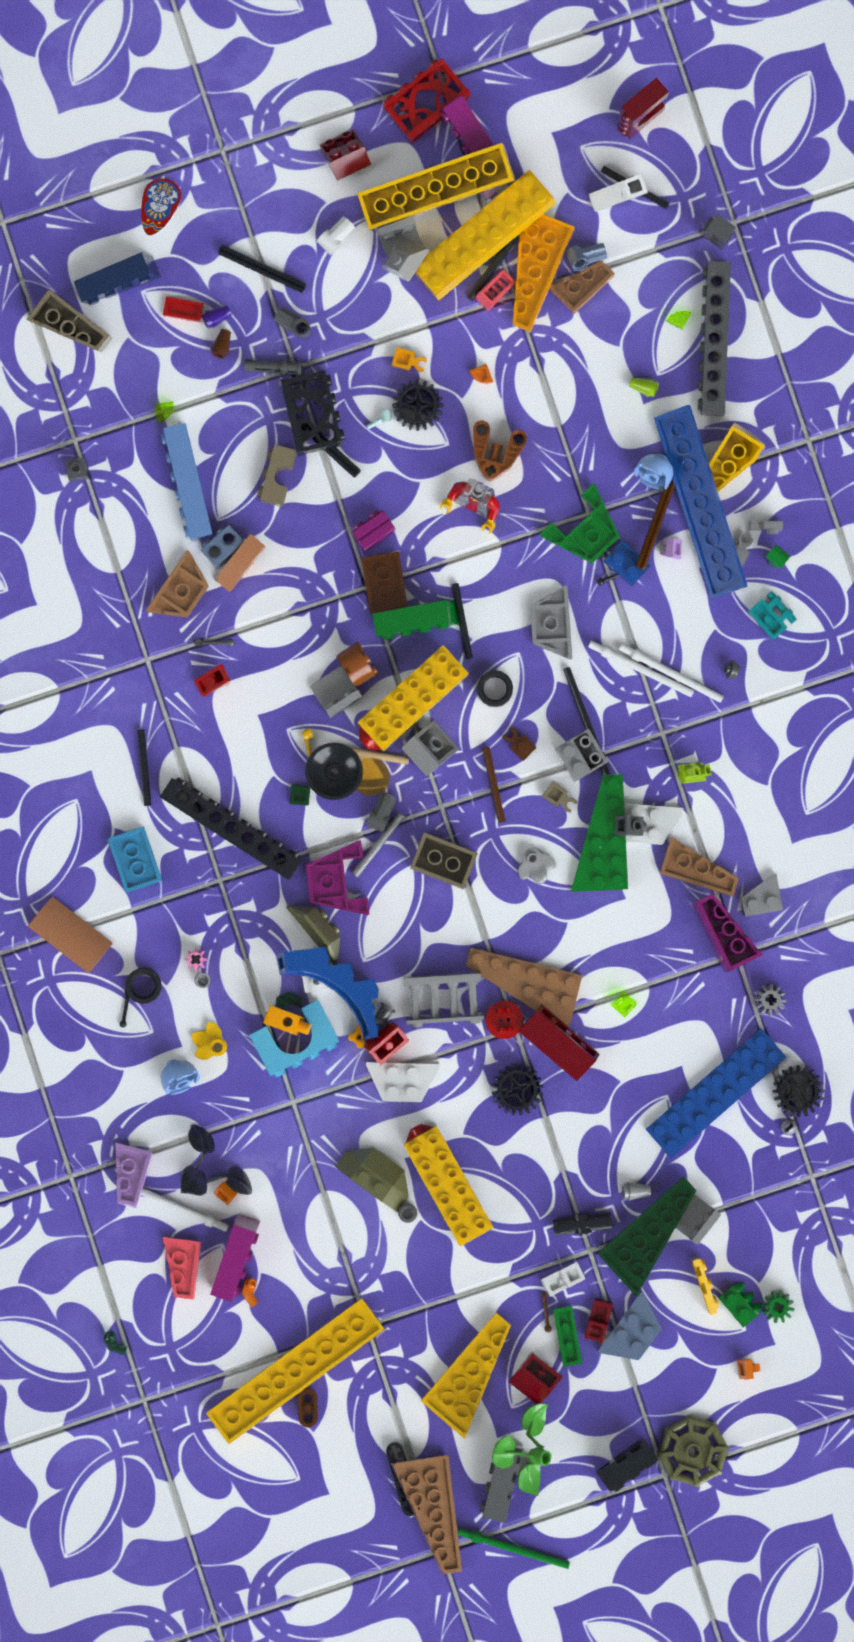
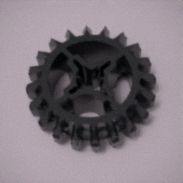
M417 379L416 385L413 386L410 380V387L407 388L405 384H402L404 391L397 389L396 392L400 397H393V400L398 402L392 404L393 408H398L393 411V414H400L396 419L397 422L404 420L402 423L403 427L409 423V430L413 429V425L416 426L417 432H419L421 425H423L424 430H427V423L431 427L434 426L432 419L436 422L439 421L436 414L442 415L443 412L438 408H443L444 404L438 402L443 398L442 396L436 397L439 393L438 389L432 392L433 384L427 388V381L420 385V381ZM415 391L413 400L402 403L409 393ZM421 391L427 393L433 402L424 401L421 398ZM417 397H419L420 405H423V407L420 406L419 414H417L416 407L412 406L417 402ZM402 408L413 411L415 420L406 416ZM433 408L432 413L427 418L421 420V413L424 410Z
M512 1064L513 1070L510 1071L509 1067L505 1066L507 1073L504 1074L501 1070L499 1071V1074L502 1076L501 1079L496 1076L494 1077L499 1083L498 1085L492 1084V1087L497 1088V1091H493L492 1095L498 1094L499 1097L495 1098L494 1102L499 1100L502 1102L498 1106L499 1109L505 1105V1113H508L510 1108L512 1109L513 1116L516 1110H519V1115L522 1116V1109L530 1113L528 1107L531 1105L533 1109H536L533 1102H541L536 1096H543V1092H538V1088H543V1085H537L536 1082L540 1081L541 1078L534 1079L533 1076L537 1074L536 1071H533L531 1074L528 1073L531 1067L528 1066L526 1071H524L523 1064H520L519 1070H517L516 1065ZM513 1074L526 1075L530 1080L525 1083H518ZM508 1077L511 1082V1088L502 1094V1084ZM513 1080L519 1087L527 1085L523 1087L522 1099L517 1093L508 1095L514 1089ZM533 1086V1095L527 1102L524 1097V1091ZM516 1096L522 1105L514 1106L507 1103L504 1099Z
M796 1065V1071L790 1066L788 1067L790 1073L782 1070L784 1077L776 1076L780 1083H773L774 1086H778V1090H772V1093H778V1096L774 1097L773 1100L781 1101L777 1104L778 1108L783 1105L785 1106L782 1110L783 1113L790 1109L789 1116H793L794 1111H796L797 1117H801V1111H803L805 1116H808L807 1109L814 1113L815 1109L812 1106L820 1107V1104L816 1101L817 1099H824L818 1096L819 1093L825 1092L824 1089L818 1088V1086L823 1085V1082L817 1083L816 1080L820 1076L812 1077L815 1071L812 1069L807 1073V1066H804L802 1071H800V1065ZM802 1075L809 1080L802 1084H797L792 1076ZM787 1081L791 1087V1091L784 1098L783 1087L785 1082ZM794 1085L798 1086V1088L800 1086L804 1087L801 1090L802 1096L798 1094L796 1096L793 1095L796 1091ZM813 1085L814 1094L811 1101H809L806 1091ZM799 1098L805 1106L793 1107L788 1102Z

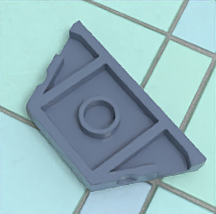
M642 1291L597 1352L634 1360L641 1359L662 1330Z

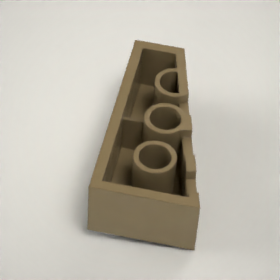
M50 289L26 319L101 353L113 338Z

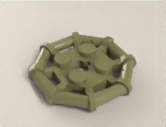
M690 1414L673 1425L664 1428L665 1432L657 1457L660 1458L671 1481L676 1480L699 1488L701 1484L718 1475L721 1476L726 1454L730 1448L726 1444L715 1421H706L693 1417ZM688 1425L689 1431L678 1437L675 1432ZM693 1425L706 1428L707 1430L704 1434L693 1431ZM713 1434L718 1446L713 1447L708 1436ZM672 1437L676 1440L673 1451H667ZM696 1446V1450L699 1453L691 1457L688 1449ZM719 1452L716 1464L714 1465L711 1463L713 1453ZM668 1457H675L679 1465L675 1470ZM707 1466L711 1469V1471L699 1477L698 1471ZM682 1469L692 1471L693 1477L680 1474Z

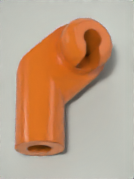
M248 1278L243 1284L241 1293L252 1308L259 1303L254 1296L257 1282L253 1278Z

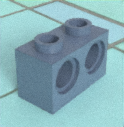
M230 525L227 527L222 526L216 532L217 536L211 540L209 538L202 544L201 552L216 569L233 556L244 542ZM226 535L234 536V541L231 544L224 542ZM214 547L220 549V553L216 557H212L209 554L210 550Z

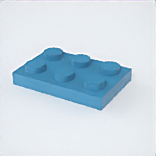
M144 826L108 838L126 893L163 881Z

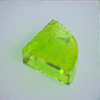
M675 312L667 318L666 322L683 330L691 312Z
M174 401L155 404L157 423L164 422L171 415L174 409Z

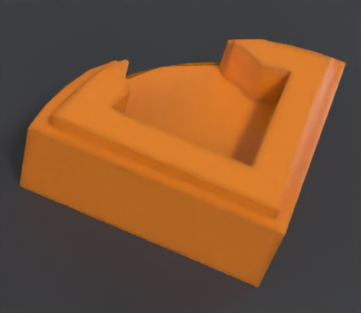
M487 364L469 370L470 375L477 382L483 384L493 383Z

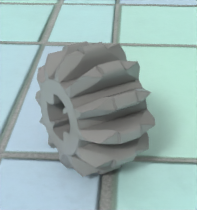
M770 983L769 990H767L766 986L762 985L761 987L764 992L756 991L761 997H754V1001H760L755 1007L760 1008L763 1006L761 1014H764L768 1009L767 1014L771 1016L773 1009L774 1013L778 1015L777 1007L782 1010L785 1009L780 1004V1002H787V999H781L780 997L786 994L785 991L778 994L780 986L773 990V984ZM769 994L772 995V998H775V1003L772 1002L773 1005H769V1002L765 1000L766 997H769Z

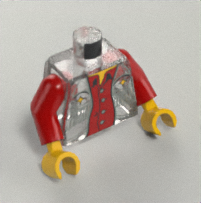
M469 478L466 482H456L449 491L447 498L441 502L439 509L442 506L448 507L446 513L450 512L453 505L452 501L488 518L481 527L482 531L487 526L490 529V534L496 527L494 521L497 518L500 503L495 497V490L483 482L473 478Z

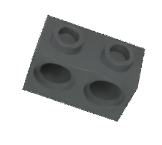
M717 214L714 218L710 217L703 229L705 231L704 238L723 250L736 227Z

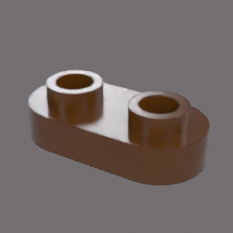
M311 1388L303 1389L298 1395V1419L300 1424L307 1428L314 1426L318 1420V1396L315 1390ZM306 1394L311 1395L312 1399L310 1401L304 1399ZM311 1414L312 1419L309 1421L306 1420L305 1415Z

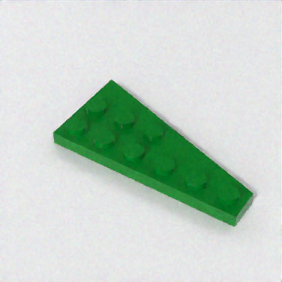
M623 774L603 775L571 892L629 889L626 836L616 835V816H625Z

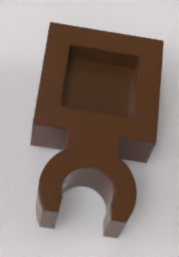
M511 727L509 730L513 733V737L507 738L506 735L502 737L506 742L513 743L510 749L524 762L537 747L524 734L519 738L516 730Z

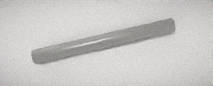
M398 813L352 872L353 875L357 878L360 876L404 819L402 814Z

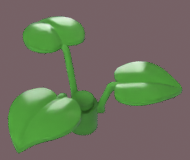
M544 1403L530 1406L524 1412L521 1420L522 1429L527 1431L526 1436L537 1447L532 1448L529 1453L514 1451L516 1446L514 1439L509 1436H503L497 1441L492 1454L493 1464L502 1469L508 1468L513 1464L514 1455L528 1457L531 1461L525 1464L526 1467L520 1469L517 1485L521 1491L535 1496L539 1494L540 1466L549 1465L552 1459L550 1451L544 1450V1446L540 1445L532 1437L538 1436L545 1426L548 1405Z

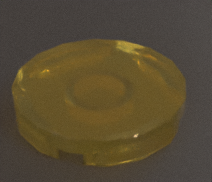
M363 759L361 761L363 777L357 791L362 795L377 796L382 791L384 792L389 784V770L378 759Z

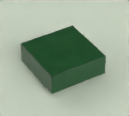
M291 785L290 804L309 806L310 787Z

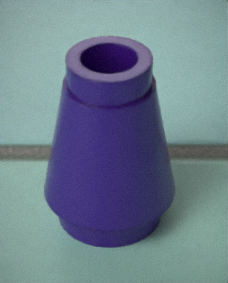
M226 305L205 311L202 319L208 329L211 327L214 329L230 317L231 312Z

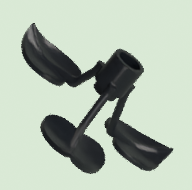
M195 1124L190 1125L188 1132L189 1142L196 1151L202 1152V1156L195 1167L187 1166L184 1168L181 1176V1194L203 1196L207 1192V1183L224 1177L228 1178L227 1184L233 1191L243 1195L252 1194L249 1177L244 1170L236 1166L229 1168L228 1173L205 1180V1173L202 1170H198L206 1157L207 1152H214V1140L204 1128Z

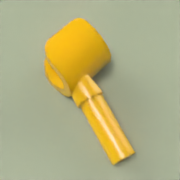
M309 728L302 732L307 756H310L312 753L309 740L314 738Z

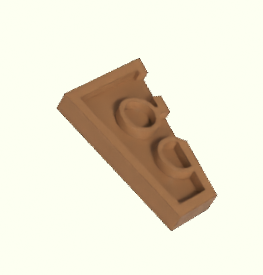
M601 260L571 277L564 278L563 281L555 285L552 284L549 291L575 314L615 276V273Z

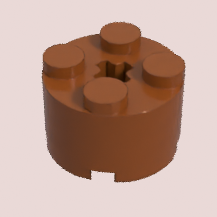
M358 641L336 655L355 687L360 686L378 674L373 664L369 666L371 660L367 654H361L364 650Z

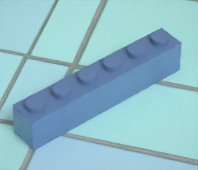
M186 423L163 428L164 434H161L163 445H167L169 451L165 453L168 464L172 463L173 467L170 475L172 482L177 484L178 489L174 490L177 501L181 500L182 504L179 512L181 519L185 518L187 525L183 526L186 538L190 537L191 542L212 537V528Z

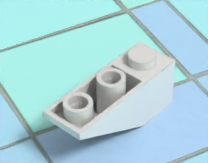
M643 174L590 193L589 197L594 211L597 212L649 192Z

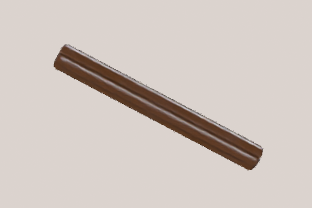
M670 482L667 489L664 490L663 488L635 565L640 570H645L675 488L674 482Z

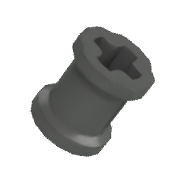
M381 1002V1006L375 1014V1021L386 1027L387 1020L396 1010Z

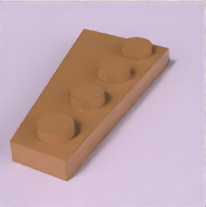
M671 837L660 874L731 897L734 896L739 880L738 877Z

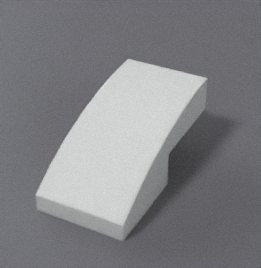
M575 1262L540 1280L548 1297H551L585 1280V1277L578 1262Z

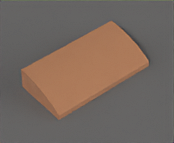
M53 896L28 925L31 930L89 974L113 944Z

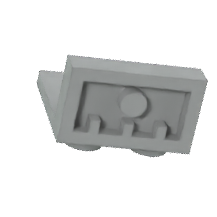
M413 216L377 229L386 257L401 235L423 246Z
M342 666L310 686L329 718L337 715L362 698V695L356 689Z
M694 1195L676 1229L698 1245L721 1214L697 1195Z

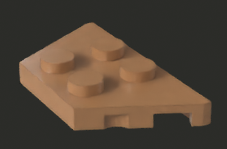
M187 550L147 607L146 611L148 613L188 618L207 591L209 585L190 551Z

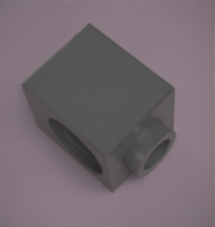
M84 457L65 461L70 483L89 479Z

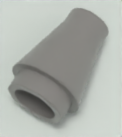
M633 1182L622 1184L623 1199L630 1201L651 1196L650 1185Z

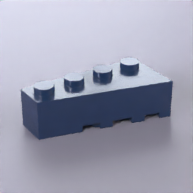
M140 252L74 281L81 303L92 306L99 303L101 299L114 297L117 293L130 290L161 276L154 257Z

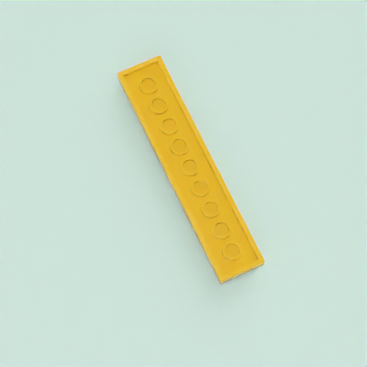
M361 1298L206 1412V1414L229 1445L384 1331L385 1328L363 1298Z

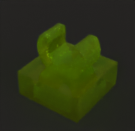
M624 991L611 1004L624 1018L637 1005Z

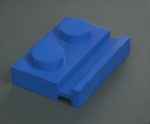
M623 540L604 560L605 564L631 586L651 566L647 563L645 570L636 568L635 565L639 554Z

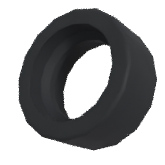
M492 670L486 672L478 681V697L489 707L503 706L510 700L513 694L512 680L502 671ZM490 678H500L506 684V693L501 699L491 700L485 695L484 685Z
M138 968L132 971L125 983L129 998L140 1004H148L154 1001L162 989L159 975L149 968ZM145 974L154 980V992L147 997L137 996L132 989L133 980L139 975Z

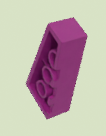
M714 894L692 903L725 973L763 955Z
M238 1214L210 1295L229 1302L233 1301L234 1296H239L242 1286L238 1284L240 1279L244 1280L247 1272V1269L244 1268L246 1261L250 1262L253 1251H251L252 1244L256 1245L259 1234L256 1233L260 1224L259 1220Z

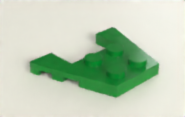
M594 483L581 494V497L594 511L567 536H564L551 523L539 534L547 541L591 564L620 538Z

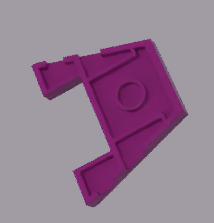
M361 840L306 865L311 904L370 915L368 897L350 900L347 898L343 860L363 858Z

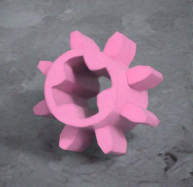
M195 947V952L193 953L188 950L187 952L190 956L189 958H184L185 961L190 963L187 968L195 966V971L198 970L199 966L205 968L203 962L208 961L207 958L203 957L205 951L198 953L197 947ZM193 955H195V956L200 955V956H201V957L199 958L200 964H198V963H194V964H193V963H192V961H193L192 956H193Z

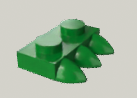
M739 1282L728 1288L718 1299L744 1328L758 1316L762 1303L749 1305L753 1299V1293L749 1292L740 1295L744 1290L745 1283Z

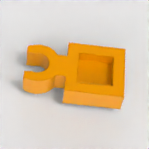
M397 347L392 366L406 371H410L412 366L418 372H424V368L419 367L418 363L421 361L427 362V359L425 357L414 358L415 352Z

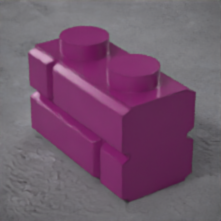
M378 510L374 511L368 516L369 520L365 523L360 521L352 527L354 530L351 533L364 552L396 531V528L383 510L380 512Z

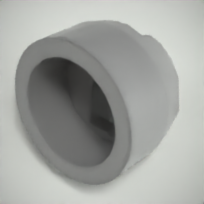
M198 973L194 977V983L199 988H206L210 984V977L206 973ZM198 977L206 979L205 983L197 981Z
M789 1119L784 1120L781 1124V1131L786 1135L795 1133L796 1123ZM792 1123L794 1126L786 1132L785 1128Z

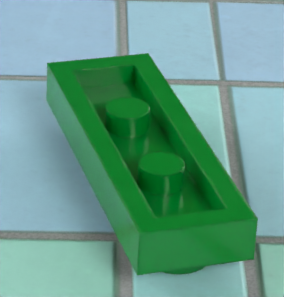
M572 1305L553 1309L563 1367L582 1364Z

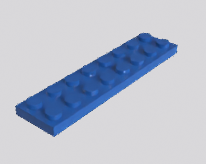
M760 1028L645 1130L665 1153L672 1158L787 1057L764 1030Z

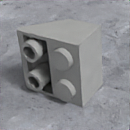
M589 729L555 748L556 753L574 783L608 762Z

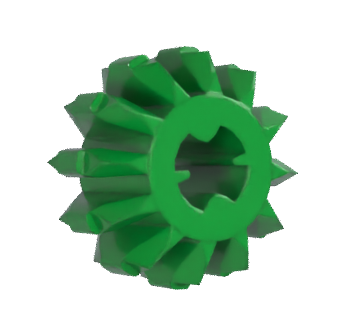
M781 1290L778 1291V1296H776L774 1291H771L773 1298L770 1299L766 1295L764 1298L769 1302H762L761 1304L764 1307H768L762 1311L763 1314L769 1313L766 1319L771 1320L774 1316V1323L778 1322V1317L784 1323L785 1319L783 1316L786 1315L790 1319L792 1316L787 1312L794 1311L793 1307H788L794 1301H786L790 1296L789 1294H785L782 1298L783 1293ZM776 1302L783 1304V1308L779 1312L776 1309L773 1310Z

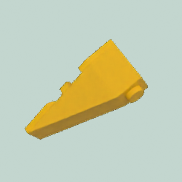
M736 422L730 428L709 463L718 492L752 465L765 446L752 432Z

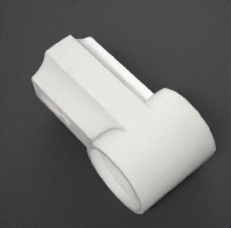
M343 216L330 230H326L317 239V243L332 255L355 227Z

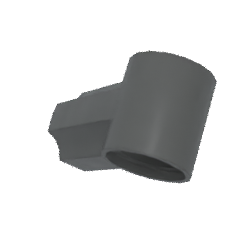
M283 306L278 310L274 318L276 323L294 333L300 339H306L310 336L311 327L307 320L298 317ZM300 325L307 326L305 332L299 333L297 331Z
M382 791L374 810L372 809L366 825L384 832L397 798Z

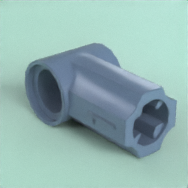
M603 243L585 248L572 246L566 252L567 258L575 271L584 270L589 263L607 259Z

